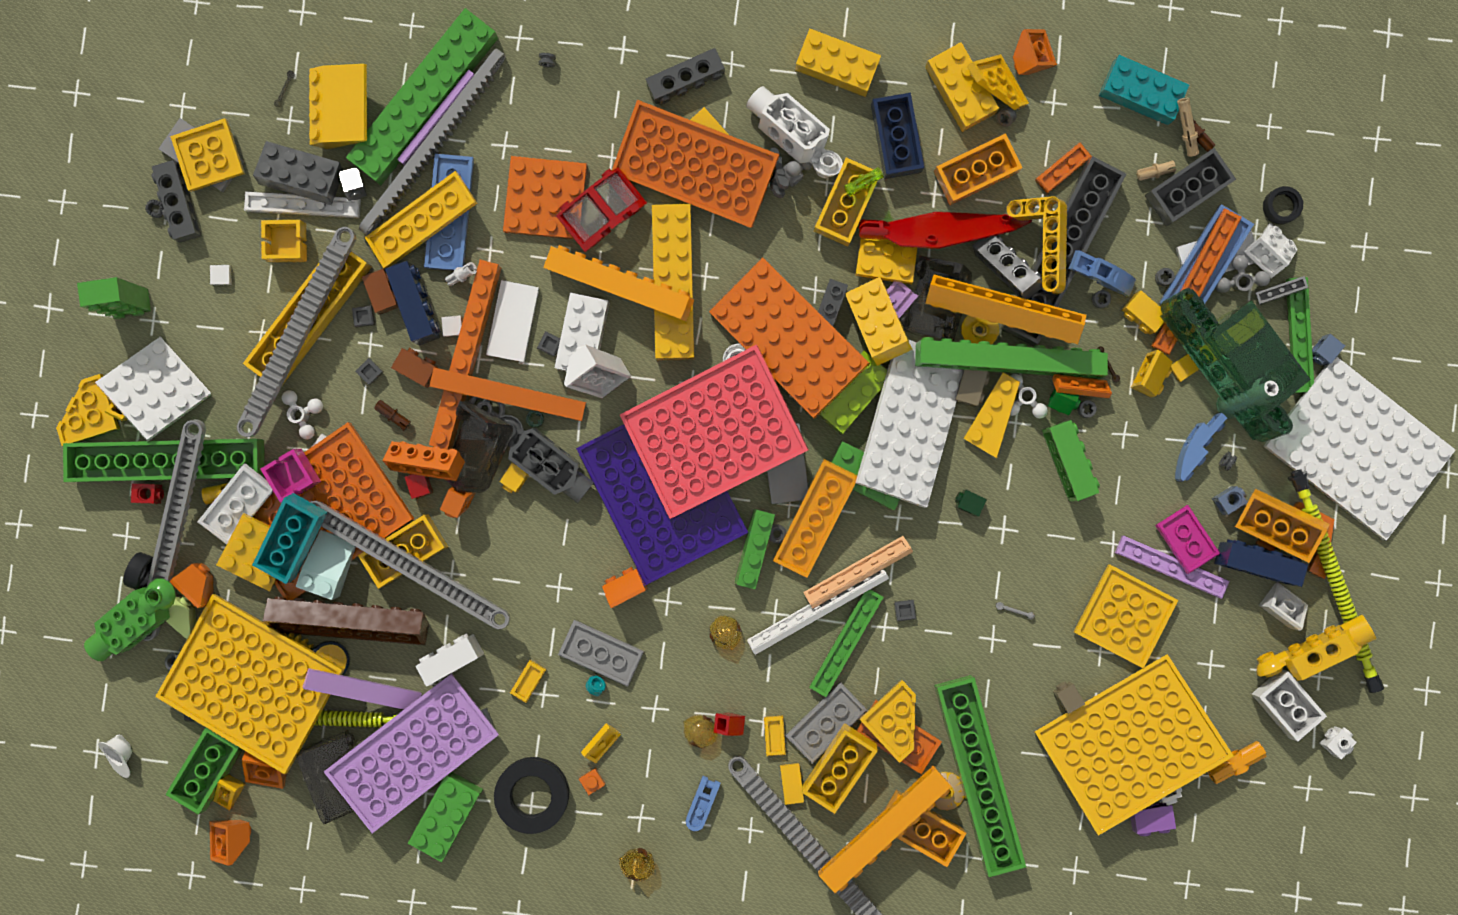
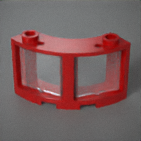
M619 167L613 171L610 168L601 175V179L587 188L572 202H565L559 208L561 211L556 215L584 252L597 245L612 232L611 229L628 220L647 204Z

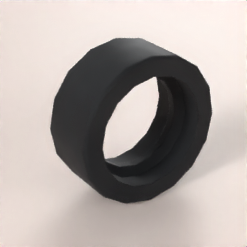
M1282 186L1274 189L1265 197L1263 212L1269 221L1275 224H1286L1300 216L1304 201L1296 189ZM1283 194L1292 200L1293 211L1290 215L1280 216L1274 211L1273 200L1276 196Z
M139 552L132 557L123 577L125 586L135 590L147 587L153 556Z

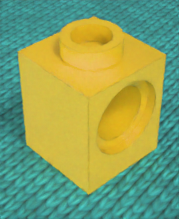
M512 462L499 482L504 484L502 488L510 493L513 491L519 492L529 475Z

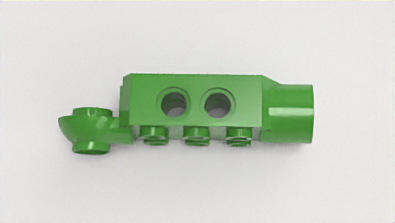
M163 578L155 579L147 587L132 591L94 623L96 632L84 643L87 654L96 661H104L112 654L118 655L129 651L170 618L169 608L174 604L176 598L172 584Z

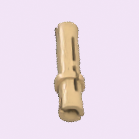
M1182 98L1177 101L1183 128L1182 139L1186 144L1187 156L1192 157L1200 153L1197 144L1198 133L1195 132L1190 98Z

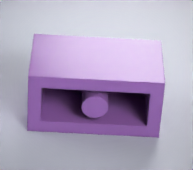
M1154 803L1130 817L1132 830L1139 834V836H1149L1151 832L1169 833L1171 829H1176L1173 805H1166V803Z

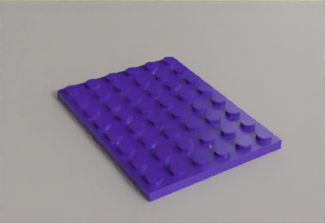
M624 424L576 448L645 585L748 533L727 491L670 519Z

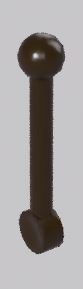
M1099 346L1097 349L1104 353V348ZM1108 361V369L1112 375V381L1119 382L1120 376L1115 374Z

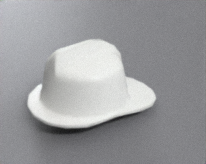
M120 734L106 743L99 742L98 746L105 754L112 768L122 777L128 778L130 776V769L127 761L132 754L129 742Z

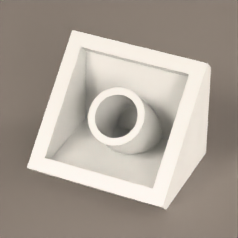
M1276 582L1259 606L1288 628L1298 631L1302 630L1308 604Z

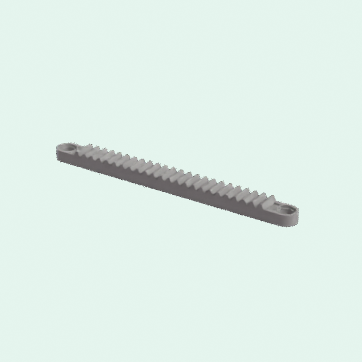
M495 49L488 56L359 226V230L367 236L377 228L383 219H388L387 213H393L392 207H397L396 202L402 201L401 195H407L405 190L411 189L410 183H416L415 177H420L419 172L425 171L424 165H430L428 160L434 159L433 153H439L438 147H443L442 142L448 141L447 135H453L451 130L458 128L456 123H462L461 117H466L465 112L471 111L470 105H476L474 100L480 99L479 93H485L484 87H489L488 82L494 81L493 75L506 57L503 52Z
M339 228L335 232L330 244L326 247V252L323 253L319 266L316 267L312 279L308 282L309 285L305 288V293L302 294V299L298 302L294 314L291 315V320L287 323V328L284 329L280 342L277 343L273 355L269 358V363L266 364V369L262 372V377L259 378L255 390L251 393V398L248 399V404L244 407V412L237 424V431L240 435L253 437L259 432L356 242V234L350 228ZM342 233H350L351 238L348 242L341 241ZM246 422H250L253 425V429L249 433L243 430Z
M199 419L187 421L183 426L147 586L155 579L163 578L170 581L175 573L174 568L177 565V554L180 551L179 546L182 543V533L185 530L184 524L187 522V511L192 500V489L195 486L194 481L199 470V459L204 448L203 442L206 427ZM192 424L197 425L199 428L197 435L192 434L190 431ZM161 625L153 631L152 635H148L143 640L149 641L157 637Z
M310 501L328 512L321 525L323 528L493 628L503 629L510 623L509 613L492 601L480 596L465 585L446 576L431 565L407 553L405 550L366 529L337 510L320 501ZM497 614H503L505 617V622L502 625L495 622Z
M737 755L729 760L728 767L730 773L778 828L782 830L793 845L797 847L809 863L819 871L833 857L744 757ZM741 761L744 765L743 769L735 771L732 767L733 763ZM852 879L848 881L849 884L843 891L836 892L856 915H883Z

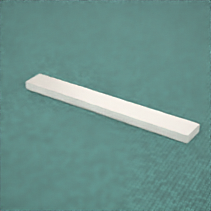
M884 569L814 609H812L810 604L749 638L747 641L755 655L886 581L889 577Z

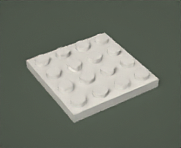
M161 337L95 382L147 442L211 396V392Z

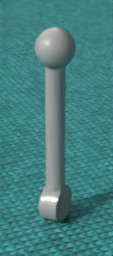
M1001 602L996 603L998 610L1005 609L1027 616L1030 620L1035 617L1033 612L1027 613L1005 606Z

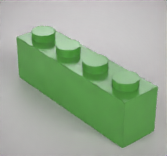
M756 509L753 510L734 582L736 585L756 589L775 514Z

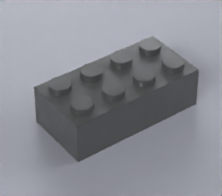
M266 141L253 176L259 185L332 205L341 181L339 172L344 170L338 161Z
M1213 148L1148 192L1145 197L1165 226H1168L1235 181L1236 178L1216 149Z

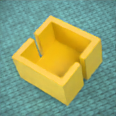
M261 220V238L271 242L269 244L261 241L263 260L269 263L307 262V245L303 243V241H307L306 223L301 220Z

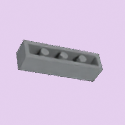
M1305 276L1256 292L1259 304L1262 305L1306 290L1308 285Z

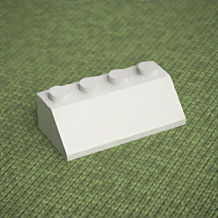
M582 345L569 358L564 384L568 388L603 398L630 378L631 375L621 358L588 345Z

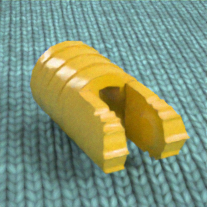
M228 483L202 488L204 503L206 505L212 504Z

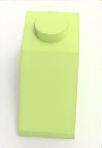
M180 596L175 598L174 604L169 608L170 618L166 622L188 639L197 623L196 609L186 597Z

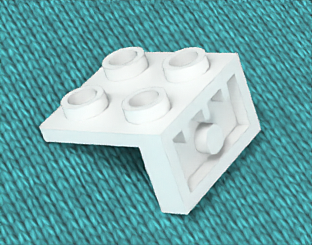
M1270 223L1262 235L1247 247L1244 252L1263 271L1267 272L1270 278H1273L1289 265L1298 249L1292 240L1287 239L1282 234L1279 227Z

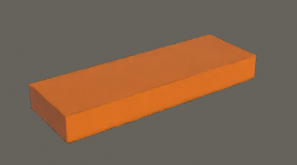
M1078 143L1035 180L1048 194L1092 156L1081 143Z
M1054 374L1052 378L1058 393L1110 398L1112 395L1107 380Z

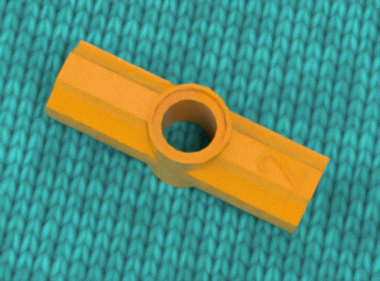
M1255 741L1241 750L1231 751L1234 757L1207 773L1212 781L1218 784L1233 775L1245 773L1249 770V766L1267 757L1266 751L1258 741Z

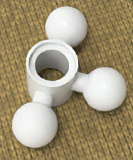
M1010 375L1021 382L1018 389L1019 399L1014 402L1010 416L1017 415L1020 411V406L1025 404L1033 407L1032 413L1036 418H1044L1048 413V409L1044 404L1037 403L1035 390L1023 386L1021 375ZM1027 390L1033 393V399L1029 402L1022 399L1023 392Z
M291 390L285 391L282 394V401L290 406L287 411L288 420L300 425L299 435L301 438L311 439L315 434V430L306 422L309 419L310 412L317 414L322 411V401L314 398L308 402L307 407H300L296 404L297 394ZM297 410H300L302 413V416L299 420H296L295 418V412Z

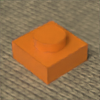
M596 767L579 778L588 795L606 784Z

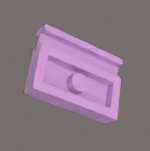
M894 281L887 289L899 318L918 297L917 294H914L902 282Z

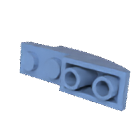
M1075 250L1069 266L1070 270L1095 280L1097 284L1126 297H1130L1136 281L1132 275L1121 268L1080 250Z
M1223 413L1215 414L1207 424L1204 422L1197 423L1190 432L1177 461L1175 479L1177 481L1189 480L1194 474V468L1204 463L1208 451L1203 446L1209 445L1213 440V434L1219 432L1225 426L1224 421L1227 417Z

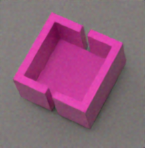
M302 448L292 449L279 457V460H274L260 469L280 503L292 493L299 496L303 491H307L321 482Z

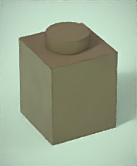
M1064 681L1056 686L1057 689L1053 691L1063 710L1068 714L1085 705L1075 685L1071 682L1067 683Z

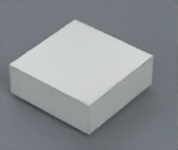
M210 265V284L232 285L231 266Z
M462 316L442 317L443 336H459Z

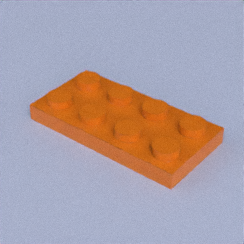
M875 700L871 707H873L878 702V700ZM861 722L856 731L875 742L877 747L893 756ZM915 724L914 750L901 762L922 775L942 741Z

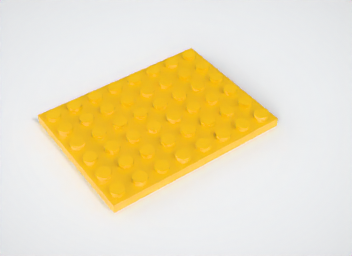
M212 594L155 697L281 773L287 774L331 695L303 689L308 668L342 675L345 669L280 631L268 627L261 620L220 596Z
M1168 654L1084 702L1085 705L1069 714L1065 713L1034 731L1097 836L1234 757Z

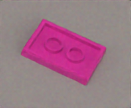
M1189 505L1184 506L1155 525L1187 574L1220 554Z

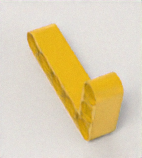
M1053 196L1011 201L1007 206L1009 216L1021 221L1043 219L1042 286L1047 292L1061 294L1066 287V203ZM1058 203V208L1053 211L1054 204ZM1039 205V210L1034 213V208ZM1021 206V211L1016 214V209ZM1057 222V228L1052 230L1053 224ZM1057 241V247L1052 250L1053 243ZM1057 261L1056 268L1052 269V263ZM1054 280H1056L1057 285L1055 288L1052 289L1051 284Z

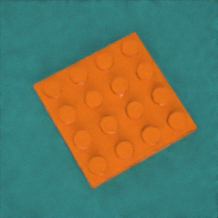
M511 156L503 232L574 239L556 215L561 211L559 208L565 202H572L585 191L587 163ZM583 202L571 211L580 225Z

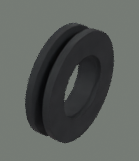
M526 757L512 763L499 777L494 790V804L501 820L511 829L525 834L541 833L553 827L561 819L569 801V785L564 773L553 762L540 757ZM527 776L539 777L549 786L551 802L543 812L527 814L519 810L515 805L512 796L513 788L521 778Z

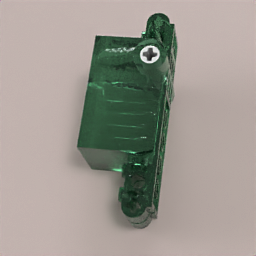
M1183 289L1161 303L1162 315L1160 317L1219 395L1216 403L1218 412L1223 413L1227 419L1236 418L1252 440L1257 439L1260 442H1267L1289 434L1293 429V423L1280 404L1311 379L1251 300L1216 320L1214 314L1204 304L1203 299L1193 289Z

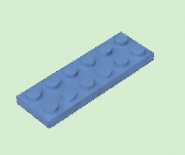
M435 154L432 187L456 171L471 192L474 158ZM469 210L426 241L425 268L454 271L457 267L464 266Z
M1222 204L1219 205L1158 304L1171 310L1222 210L1225 208L1235 213L1234 211ZM1244 217L1241 218L1188 322L1193 323L1254 226V223Z

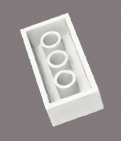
M570 293L554 367L556 370L567 372L570 356L582 345H588L600 350L610 305L608 300Z

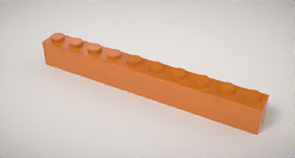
M479 260L449 371L469 376L473 375L502 269L499 264ZM447 390L443 391L429 442L430 446H437L447 450L453 448L467 395Z

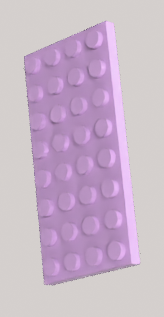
M451 673L332 764L324 773L370 832L374 833L492 741L499 733Z

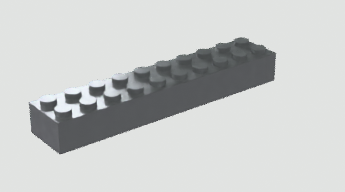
M1094 156L1086 162L1065 202L1067 205L1065 290L1061 294H1053L1042 288L1028 300L1058 307L1075 274V271L1069 269L1075 250L1086 253L1126 173ZM1057 222L1053 225L1052 230L1057 228ZM1057 241L1053 243L1052 250L1057 247ZM1043 247L1031 268L1033 271L1037 270L1041 276ZM1057 261L1052 263V269L1056 268ZM1054 280L1051 284L1052 289L1055 288L1057 285L1056 280ZM1003 324L1000 327L1001 330L1032 346L1037 345L1043 336L1018 328H1010Z

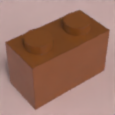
M381 269L362 276L375 313L381 315L399 308L386 270Z
M410 347L408 350L402 348L391 368L420 385L429 388L433 368H438L434 366L436 362L428 357H425V359L418 357L419 352Z

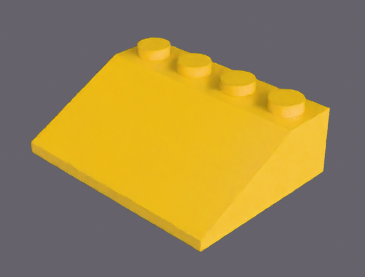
M367 64L325 65L309 69L310 145L332 149L367 141Z

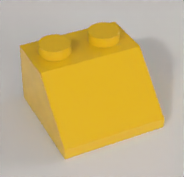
M1159 350L1147 353L1130 388L1149 397L1160 395L1164 388L1163 381L1165 377L1168 378L1172 372L1171 365L1173 361Z

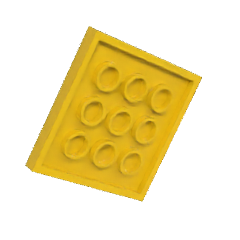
M1108 564L1074 633L1144 669L1178 600Z

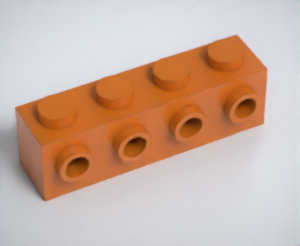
M392 441L382 460L390 471L457 481L465 463L460 452L455 449L447 450L437 446L414 445L404 441Z

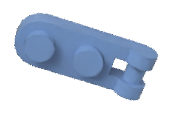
M702 776L686 817V826L690 830L699 831L705 825L721 782L716 780L713 782L708 780V777ZM705 787L712 789L710 794L703 792Z

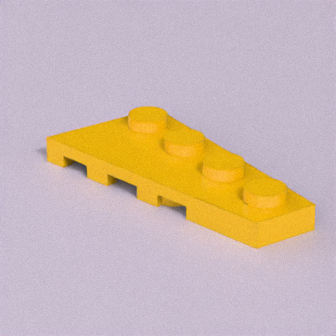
M1004 372L1002 373L965 435V440L998 458L1021 382Z

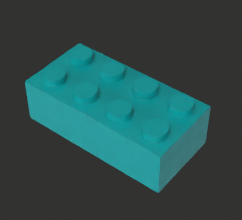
M1118 55L1110 67L1098 96L1169 125L1175 120L1179 111L1177 101L1185 97L1189 84Z
M295 493L285 497L252 566L285 584L294 580L328 512Z

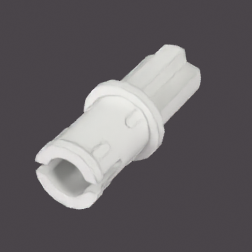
M469 262L463 267H457L454 273L445 278V281L449 286L459 281H466L469 276L477 272L476 265Z

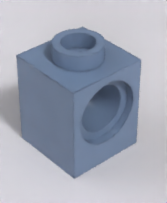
M1331 334L1324 335L1312 349L1313 360L1319 365L1331 364L1345 345Z
M1231 486L1212 498L1222 515H1229L1248 503L1245 499V492L1242 488H1238V486ZM1231 494L1234 496L1233 504H1230L1228 501V497Z

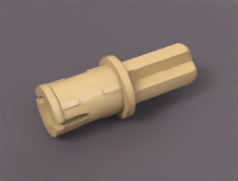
M1173 160L1162 164L1154 163L1150 167L1137 170L1136 176L1139 181L1153 177L1159 178L1161 175L1176 172V168H1172L1176 165Z

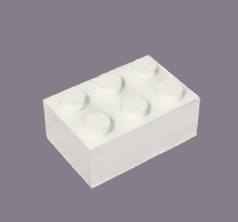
M466 633L453 640L454 645L448 643L437 649L436 652L438 654L434 655L432 652L419 659L420 664L415 667L426 687L484 655L474 634L468 636Z
M1285 670L1270 677L1251 694L1287 737L1297 742L1327 717L1295 678Z

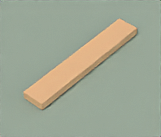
M904 536L803 593L812 609L909 555L913 550Z

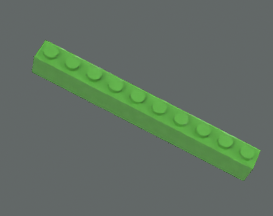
M924 337L916 343L915 366L1050 376L1058 374L1094 379L1108 376V353H1103L1099 349L1082 351V348H1071V350H1064V347L1060 346L1047 349L1044 345H1036L1033 348L1027 347V344L1009 346L1008 343H997V345H990L988 341H980L976 344L971 343V340L952 342V339L934 341L932 337Z

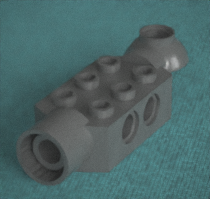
M512 415L500 416L494 421L491 432L493 439L502 446L510 447L508 457L510 461L554 495L563 492L578 504L594 483L579 471L580 462L538 429L532 428L525 431L521 422ZM506 425L511 426L513 430L510 436L504 434L503 429Z

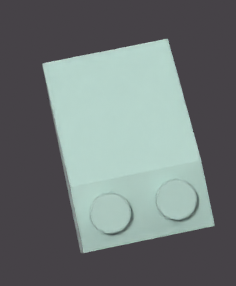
M320 530L301 568L296 587L331 600L340 597L356 546L335 534Z

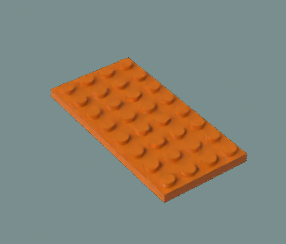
M637 100L612 171L619 167L628 180L752 228L780 155Z
M764 258L709 311L746 350L754 345H758L773 378L814 419L870 364Z

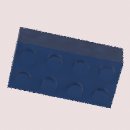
M911 92L873 99L871 110L884 179L922 173L924 163Z
M408 261L385 268L411 342L420 346L439 339L441 328L438 321L435 322L433 318L435 311L432 304H429L426 299L429 295L426 287L422 286L420 282L422 275L419 268H416L415 265Z
M1228 539L1227 542H1220L1218 547L1220 554L1216 556L1214 564L1286 585L1303 586L1308 564L1302 563V559L1294 556H1285L1277 551L1264 550L1265 548L1246 545L1245 542Z

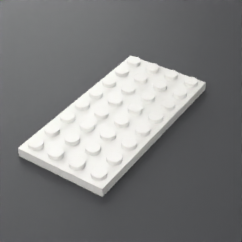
M909 340L913 350L890 360L855 483L927 508L957 402L955 398L959 389L960 379L964 370L915 366L916 342Z

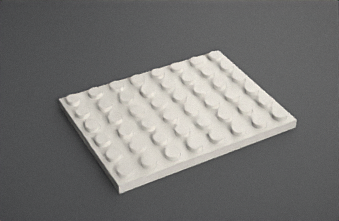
M1336 357L1331 364L1325 365L1314 380V384L1309 387L1308 392L1302 395L1263 447L1294 471L1302 469L1303 472L1307 471L1309 483L1379 538L1387 541L1455 452V449L1345 362Z

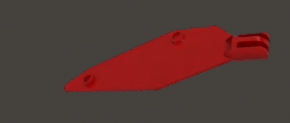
M936 211L891 222L862 219L859 222V236L861 239H888L900 247L940 249L1013 232L1031 223L1032 220L1021 221L1008 214Z

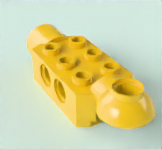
M1360 615L1336 627L1335 625L1329 626L1324 629L1323 633L1319 635L1313 634L1307 637L1306 641L1301 644L1295 643L1290 645L1286 651L1284 650L1276 655L1273 652H1267L1257 658V676L1272 677L1283 670L1282 667L1286 665L1297 681L1304 680L1358 654L1363 645L1377 638L1365 617Z

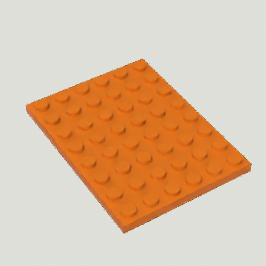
M347 422L304 452L321 482L309 490L303 491L299 495L300 497L309 502L320 501L383 538L388 537L414 519L351 422ZM274 492L253 516V518L271 526L281 505ZM321 526L320 529H319V531H320V530H324V531L330 532V531H328L327 529L323 528L322 526ZM356 547L352 560L364 551ZM301 569L297 577L288 584L278 579L274 583L286 600L293 601L307 592L296 587Z

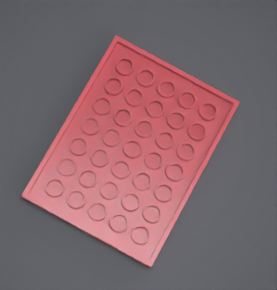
M754 345L620 414L670 519L809 451L758 345Z

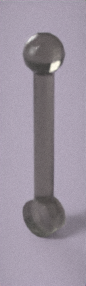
M291 70L287 72V80L278 99L274 101L275 107L281 106L284 93L291 79L295 77V73Z

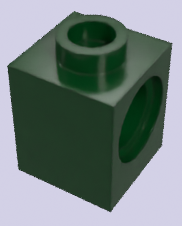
M964 489L962 492H958L955 498L957 503L955 507L979 517L987 499Z

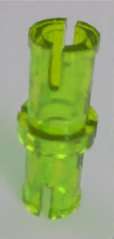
M877 167L865 175H859V178L845 184L844 188L848 196H851L863 188H869V185L883 179V173Z

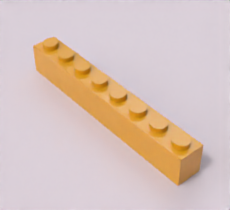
M559 245L558 248L551 246L543 268L687 321L695 300L689 297L690 293L680 289L678 293L672 291V286L664 283L658 286L654 284L655 280L645 276L642 280L637 278L638 274L627 270L626 273L620 272V267L609 264V267L602 265L603 261L592 258L590 261L585 259V254L577 251L575 254H571L566 247Z
M933 275L925 303L936 308L940 307L950 310L954 313L959 312L973 318L985 319L992 323H1000L1010 328H1018L1029 333H1037L1048 338H1056L1066 343L1074 344L1079 343L1086 320L1085 314L938 275Z
M932 766L818 871L819 877L834 893L843 891L848 886L849 880L853 877L857 878L863 872L862 868L867 864L871 865L878 858L877 855L882 850L884 852L888 850L892 845L891 842L896 837H902L910 824H916L921 819L920 815L923 812L930 811L936 805L935 801L940 797L944 798L948 795L952 787L950 783Z

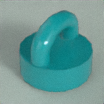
M591 676L585 684L587 691L594 696H600L606 688L605 681L599 676Z

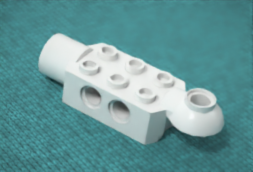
M762 86L751 95L747 102V108L760 118L758 125L760 130L799 163L810 162L818 176L829 178L840 172L843 165L840 156L833 151L824 149L830 131L826 125L788 93L774 95Z

